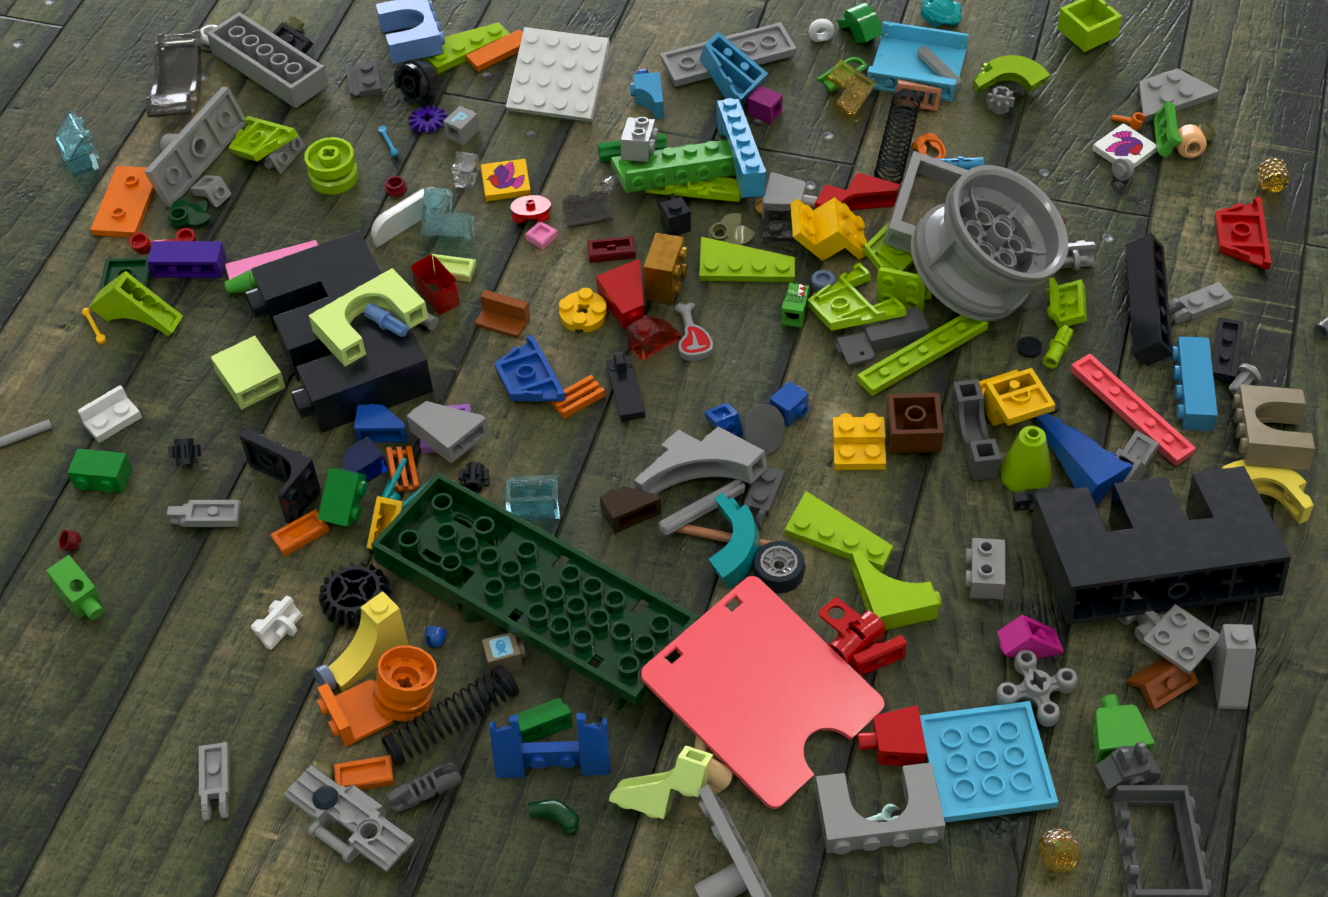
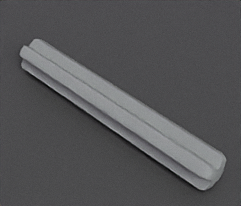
M738 479L728 483L660 521L659 530L663 535H669L717 508L718 505L714 498L723 492L729 500L744 493L745 484Z

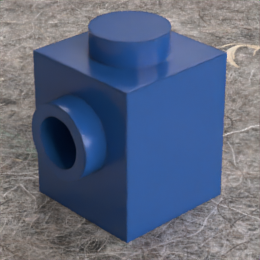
M788 381L770 398L769 404L780 411L785 425L789 427L799 417L802 418L809 409L808 393L802 387Z

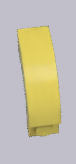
M1244 459L1222 467V469L1245 466L1259 494H1266L1280 501L1298 524L1308 521L1314 504L1311 498L1303 492L1307 482L1292 469L1245 464Z

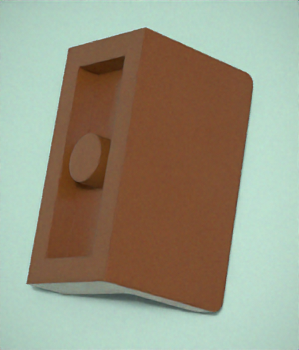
M484 290L481 295L482 311L477 317L475 325L490 331L519 338L530 320L528 302Z
M1164 657L1127 679L1128 685L1141 688L1148 708L1154 710L1198 684L1194 670L1188 674Z

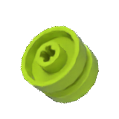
M336 137L323 138L315 141L307 148L304 160L310 184L316 191L328 195L340 194L348 191L356 184L359 178L358 167L355 162L354 149L348 141Z

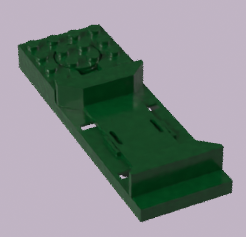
M438 472L371 543L376 563L458 611L462 608L466 622L473 623L487 619L613 692L614 706L618 711L627 701L637 706L649 690L641 680L642 668L699 619L698 615ZM562 555L569 558V561L561 570L553 567ZM643 599L649 605L641 615H638L632 610ZM512 613L520 617L517 622L509 618ZM675 649L665 659L671 662L677 655V650ZM593 659L601 663L597 669L589 665Z

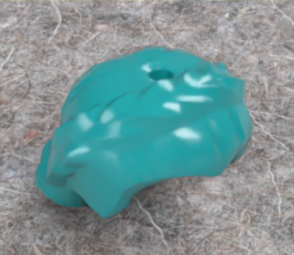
M923 0L920 14L935 28L941 24L954 26L961 22L962 6L959 2L953 0Z

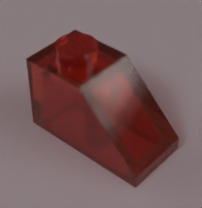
M645 316L627 326L628 347L642 361L682 338L681 334L667 320Z

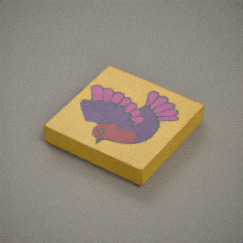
M526 159L481 164L486 202L531 195Z

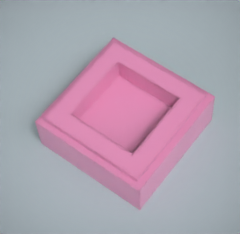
M538 222L525 234V239L543 250L558 237V231L543 222Z

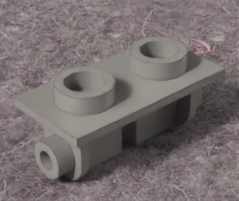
M298 135L295 139L267 156L264 162L265 167L268 169L276 168L278 173L282 174L305 147L300 136Z

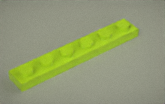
M960 315L857 374V382L871 396H874L988 330V322Z

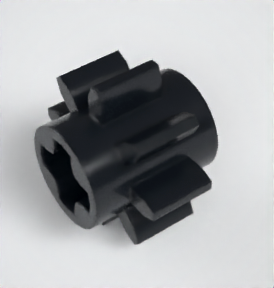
M194 438L174 439V446H168L169 458H175L176 465L195 463V457L201 456L200 444L194 445Z
M469 462L466 464L465 469H459V484L475 493H480L483 490V486L489 487V469H485L482 463Z

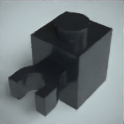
M669 194V200L665 202L661 197L657 198V205L661 212V224L667 234L678 236L690 232L691 212L682 196L675 198L674 194Z

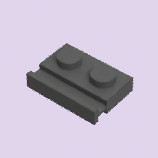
M376 60L355 63V66L352 67L345 65L351 100L356 96L365 98L382 95Z

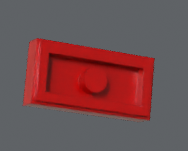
M900 635L884 643H875L867 650L853 655L852 668L860 676H863L905 658L907 646L903 635Z

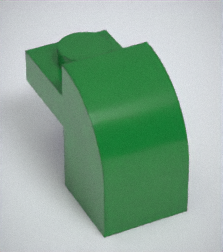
M860 3L845 10L844 17L837 20L839 28H851L855 43L867 42L884 34L876 13L866 3Z

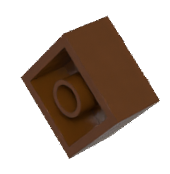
M939 393L888 394L886 417L890 453L941 452L944 431Z

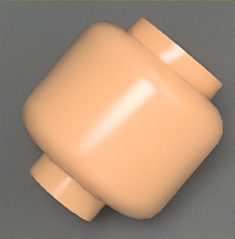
M1189 124L1178 129L1182 142L1175 147L1181 156L1190 159L1196 158L1205 151L1207 142L1199 127Z

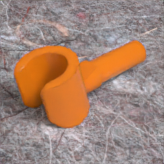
M1140 112L1134 113L1132 118L1113 115L1112 120L1129 124L1133 130H1139L1145 120V115Z

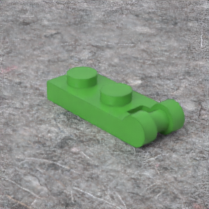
M1166 101L1153 116L1157 151L1165 158L1172 153L1174 146H1178L1182 142V137L1178 134L1175 104Z

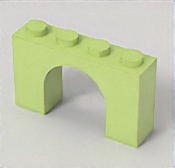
M393 268L309 315L315 335L344 366L366 355L363 339L351 327L350 323L357 315L363 313L370 303L376 304L385 311L393 312L398 320L409 326V329L428 319L425 301Z

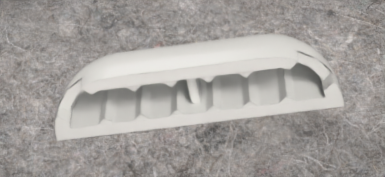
M423 188L380 214L375 219L371 229V237L375 247H379L448 204V195L438 188Z

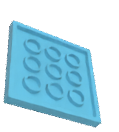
M1030 701L920 715L927 752L926 760L927 763H932L945 823L1057 808V795Z

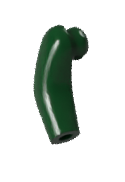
M548 799L528 803L530 818L551 819L560 825L566 834L577 832L579 817L563 802L557 799Z

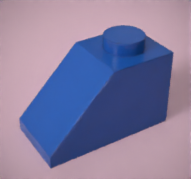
M357 405L354 430L358 443L408 442L405 424L384 405Z

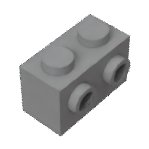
M646 117L627 118L621 138V160L649 161L650 154L655 152V142L658 141V129L655 128L654 119Z
M972 538L971 548H966L965 564H970V570H966L965 587H970V598L1003 600L1005 589V540Z

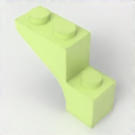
M685 746L677 758L675 768L667 772L623 779L610 794L609 801L618 804L619 807L624 809H634L643 812L651 818L664 819L672 807L676 790L684 796H700L698 790L707 784L713 754Z

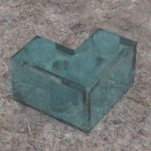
M424 188L421 235L433 238L473 239L474 216L469 213H452V191L441 188Z

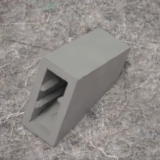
M428 401L414 408L407 415L410 432L449 463H453L488 435L487 422L484 416Z
M1223 624L1211 658L1218 709H1247L1256 655L1253 625Z

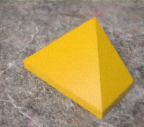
M377 496L366 548L372 549L371 543L402 511L403 501Z

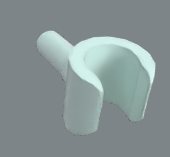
M887 804L882 809V813L865 819L874 822L891 821L898 817L894 816L891 818L893 811L900 808L894 804Z

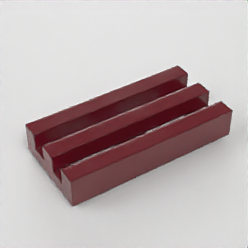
M634 236L587 240L589 263L636 258Z

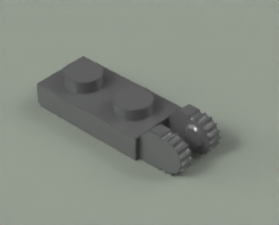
M768 467L751 485L744 505L746 504L751 512L758 514L755 519L758 529L762 528L766 517L770 515L785 477V471Z

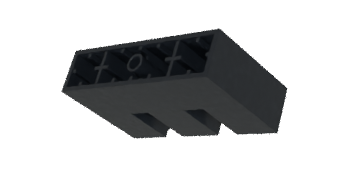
M360 231L251 268L256 288L245 291V295L255 319L267 315L274 332H278L284 354L297 382L301 381L302 387L290 391L297 412L301 419L313 415L321 433L355 421L357 405H384L388 409L433 392L427 359L411 329H409L405 337H401L387 328L385 330L381 329L379 324L364 316L366 313L363 312L357 315L350 325L362 337L366 355L347 366H344L312 330L309 319L310 314L382 274Z
M1245 466L1225 469L1211 467L1201 472L1192 473L1186 513L1190 521L1186 520L1167 477L1114 483L1109 515V524L1112 528L1110 532H1107L1088 487L1069 490L1055 488L1046 493L1035 494L1031 533L1067 625L1142 615L1150 611H1155V613L1169 611L1175 604L1185 609L1283 595L1291 555ZM1134 591H1135L1142 599H1132V598H1134V596H1135Z

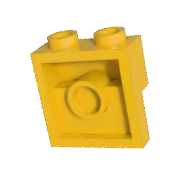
M843 413L838 417H833L834 470H886L884 417H878L875 413H868L863 417H853L851 414Z

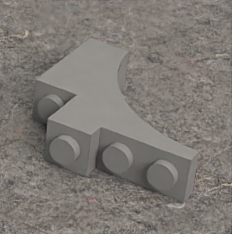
M719 426L702 441L677 430L662 444L663 455L658 457L644 472L640 473L634 482L637 490L658 494L677 483L702 477H728L752 484L768 467L764 450Z

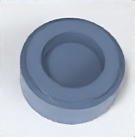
M827 270L816 271L811 278V286L816 292L828 284L831 287L835 284L834 274Z
M322 664L313 669L314 677L319 687L328 683L331 690L336 689L337 683L334 675L326 665Z

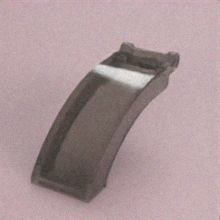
M193 30V33L173 35L157 34L153 88L150 97L146 98L148 118L192 114L196 111L200 98L202 76V35L200 30ZM189 41H193V42H190V43H180V44H169V45H166V44H168V43H179V42H189Z

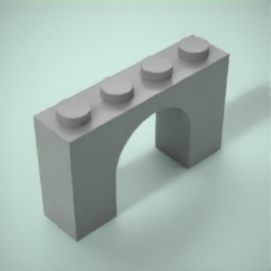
M932 763L902 766L901 784L906 809L900 816L887 822L867 820L855 811L850 802L845 773L816 776L815 793L826 853L846 854L851 850L858 849L873 851L883 846L904 847L916 842L931 844L943 839L945 821Z

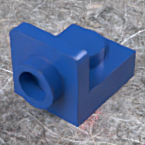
M728 403L705 411L706 420L715 429L719 426L737 437L743 436L739 413Z

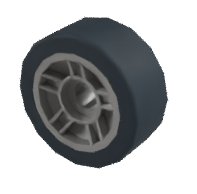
M769 542L761 546L755 554L753 561L754 576L761 579L774 593H788L796 589L803 580L805 565L803 554L798 547L789 542Z

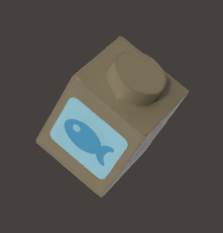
M506 633L482 640L489 672L495 669V667L500 666V664L504 665L509 672L523 669L521 658L526 657L523 642H517L515 635Z

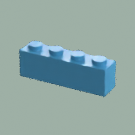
M1178 336L1176 346H1172L1173 355L1171 356V361H1175L1173 380H1177L1175 400H1179L1176 412L1177 419L1181 420L1182 430L1213 431L1218 413L1209 338Z

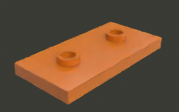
M116 166L90 229L92 235L130 238L133 234L140 231L155 192L154 187L144 173L148 167Z

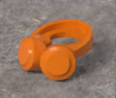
M924 134L912 143V148L914 150L917 149V152L927 155L925 143H929L939 153L935 159L945 158V146L936 134Z

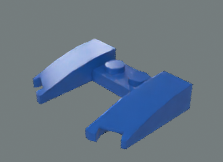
M577 713L578 741L523 743L518 715L509 716V724L511 726H502L499 730L496 727V723L491 721L490 735L496 777H525V767L542 769L546 766L571 768L577 765H581L582 775H611V751L607 718L601 720L600 726L595 723L584 724L586 714Z

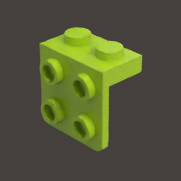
M880 267L878 270L876 296L878 303L896 297L906 309L917 307L923 313L927 300H932L933 294L924 284L918 273L914 274Z

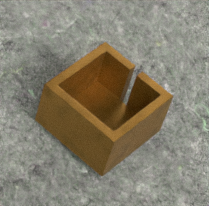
M655 233L643 267L645 300L674 304L676 295L681 294V280L686 278L688 272V264H685L687 248L684 247V237Z

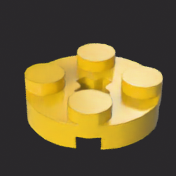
M582 288L577 292L569 294L559 302L560 321L570 331L575 332V329H583V333L592 332L600 328L606 320V302L603 297L594 293L590 288ZM580 310H587V313H584V312L578 313V312H579Z

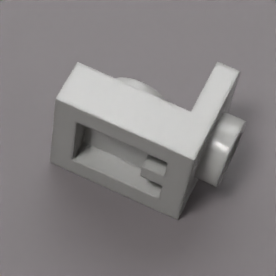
M205 175L190 188L194 196L207 197L213 207H218L231 196V192L221 176Z

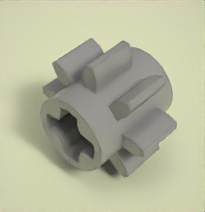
M1004 86L993 88L992 93L987 94L986 102L989 103L988 109H991L996 114L1009 112V107H1014L1015 98L1012 97L1013 91Z

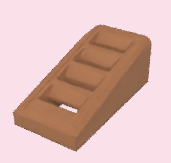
M897 79L895 93L903 91V88L911 92L916 90L915 94L920 98L921 91L925 92L923 102H920V109L938 111L942 92L941 88ZM930 93H934L932 104L928 103ZM906 96L905 98L899 97L895 100L897 101L901 99H907L913 101L916 105H918L916 100L910 99L909 96ZM900 101L896 103V105L907 104L912 106L913 108H916L914 104L908 101Z

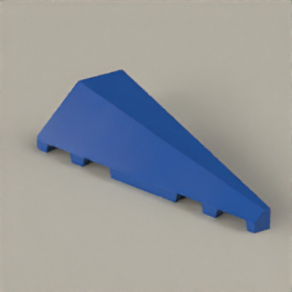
M1048 413L1034 417L1039 428L1045 432L1049 445L1075 489L1088 487L1095 504H1100L1114 483L1123 482L1133 468L1132 464L1123 462L1116 457L1115 453L1101 448L1099 443L1082 432L1062 423L1063 420L1053 417Z

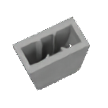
M771 172L762 202V219L792 221L791 202L799 199L805 205H809L812 210H815V202L818 197L805 195L806 183L804 181Z

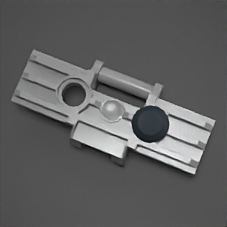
M312 765L283 794L285 798L315 819L308 830V834L313 838L318 837L341 854L342 859L346 863H351L361 853L381 869L388 872L414 842L413 838L385 819L387 811L381 804L354 785L347 788L338 785ZM330 824L334 826L343 825L352 832V836L348 839L350 846L326 828ZM375 828L378 830L376 836L366 839L373 833L372 831Z

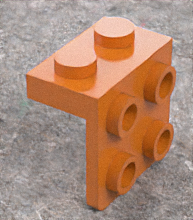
M367 680L334 696L328 683L317 688L320 699L316 700L323 716L328 714L331 720L327 723L333 736L339 735L345 747L395 722V720L387 718L380 713L374 705V680Z

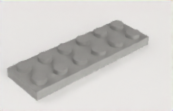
M781 22L725 36L758 65L797 55V48ZM708 41L660 53L661 62L675 87L711 78L699 59L704 45Z

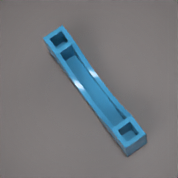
M733 98L718 100L716 125L719 134L725 135L729 142L742 198L765 196L766 170L740 101Z

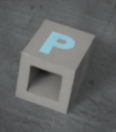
M459 106L444 120L446 138L463 146L480 130L477 113L462 106Z

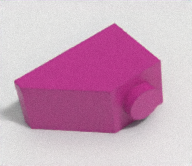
M1024 615L1019 616L997 631L1002 652L1014 659L1021 650L1032 651L1037 659L1060 655L1064 652L1056 629Z

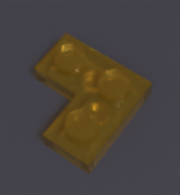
M839 59L827 77L829 81L845 90L834 107L852 119L876 85L875 81Z

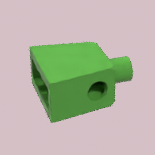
M70 555L46 570L56 595L78 618L87 615L91 620H95L102 615L104 609L100 605L101 600L96 587Z
M1110 694L1104 696L1101 699L1103 708L1095 710L1092 721L1096 764L1109 757L1115 749L1121 746H1135L1139 742H1144L1147 749L1152 753L1155 744L1154 739L1137 706L1133 704L1120 706L1117 695Z

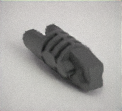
M447 762L428 771L426 775L422 774L419 778H413L412 782H405L387 794V798L393 811L397 813L417 806L421 801L425 802L428 798H434L435 794L438 793L440 795L459 785L462 777L456 772L455 765Z

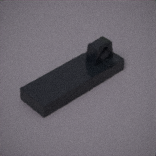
M623 352L614 353V359L606 360V365L620 421L645 418V410L631 357H624Z

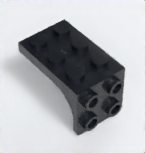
M245 428L239 437L249 467L285 483L278 493V500L285 521L290 524L302 517L305 509L320 494L321 488L313 460L303 452L293 451L281 442H274L259 432L254 433Z

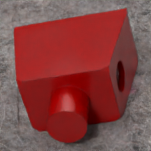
M918 705L878 714L873 717L872 732L857 734L859 751L875 749L877 762L880 765L902 767L924 764L926 762L927 752Z

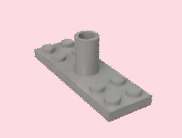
M222 87L179 134L167 133L162 137L160 142L162 153L144 173L165 207H171L177 199L182 197L236 137L238 130L245 127V116L229 87Z
M708 784L698 790L702 801L699 802L700 808L704 815L710 818L713 823L711 829L719 843L722 842L734 862L695 884L699 897H736L749 890L752 897H772L725 804Z

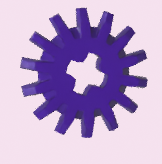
M427 105L426 110L419 107V111H412L413 115L408 117V120H410L408 124L409 126L413 125L411 127L413 131L418 128V133L421 134L423 131L429 134L430 131L438 132V128H444L442 123L447 118V114L444 113L443 109H438V106H434L430 110V106ZM430 116V121L426 122L425 118Z

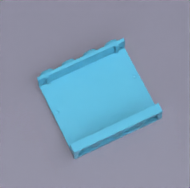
M883 21L882 31L884 34H882L873 66H869L867 89L895 93L897 79L941 88L940 100L953 102L957 79L939 77L918 57V49L927 46L960 78L967 52L969 34ZM921 91L920 97H924L925 92ZM930 93L929 98L933 99L934 93Z

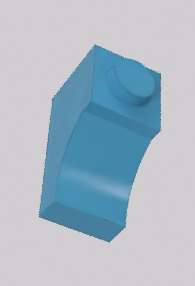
M660 72L633 74L634 83L630 84L631 97H635L636 106L641 105L651 110L655 119L664 118Z

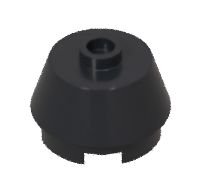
M409 60L405 61L399 71L395 72L394 82L396 89L400 88L405 96L403 99L406 102L423 103L437 89L438 77L436 71L429 63Z

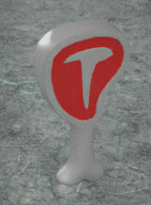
M678 303L675 306V311L681 314L685 326V335L678 345L680 357L687 361H698L710 357L714 349L713 341L705 329L695 325L691 312L695 309V304L688 303L684 305Z

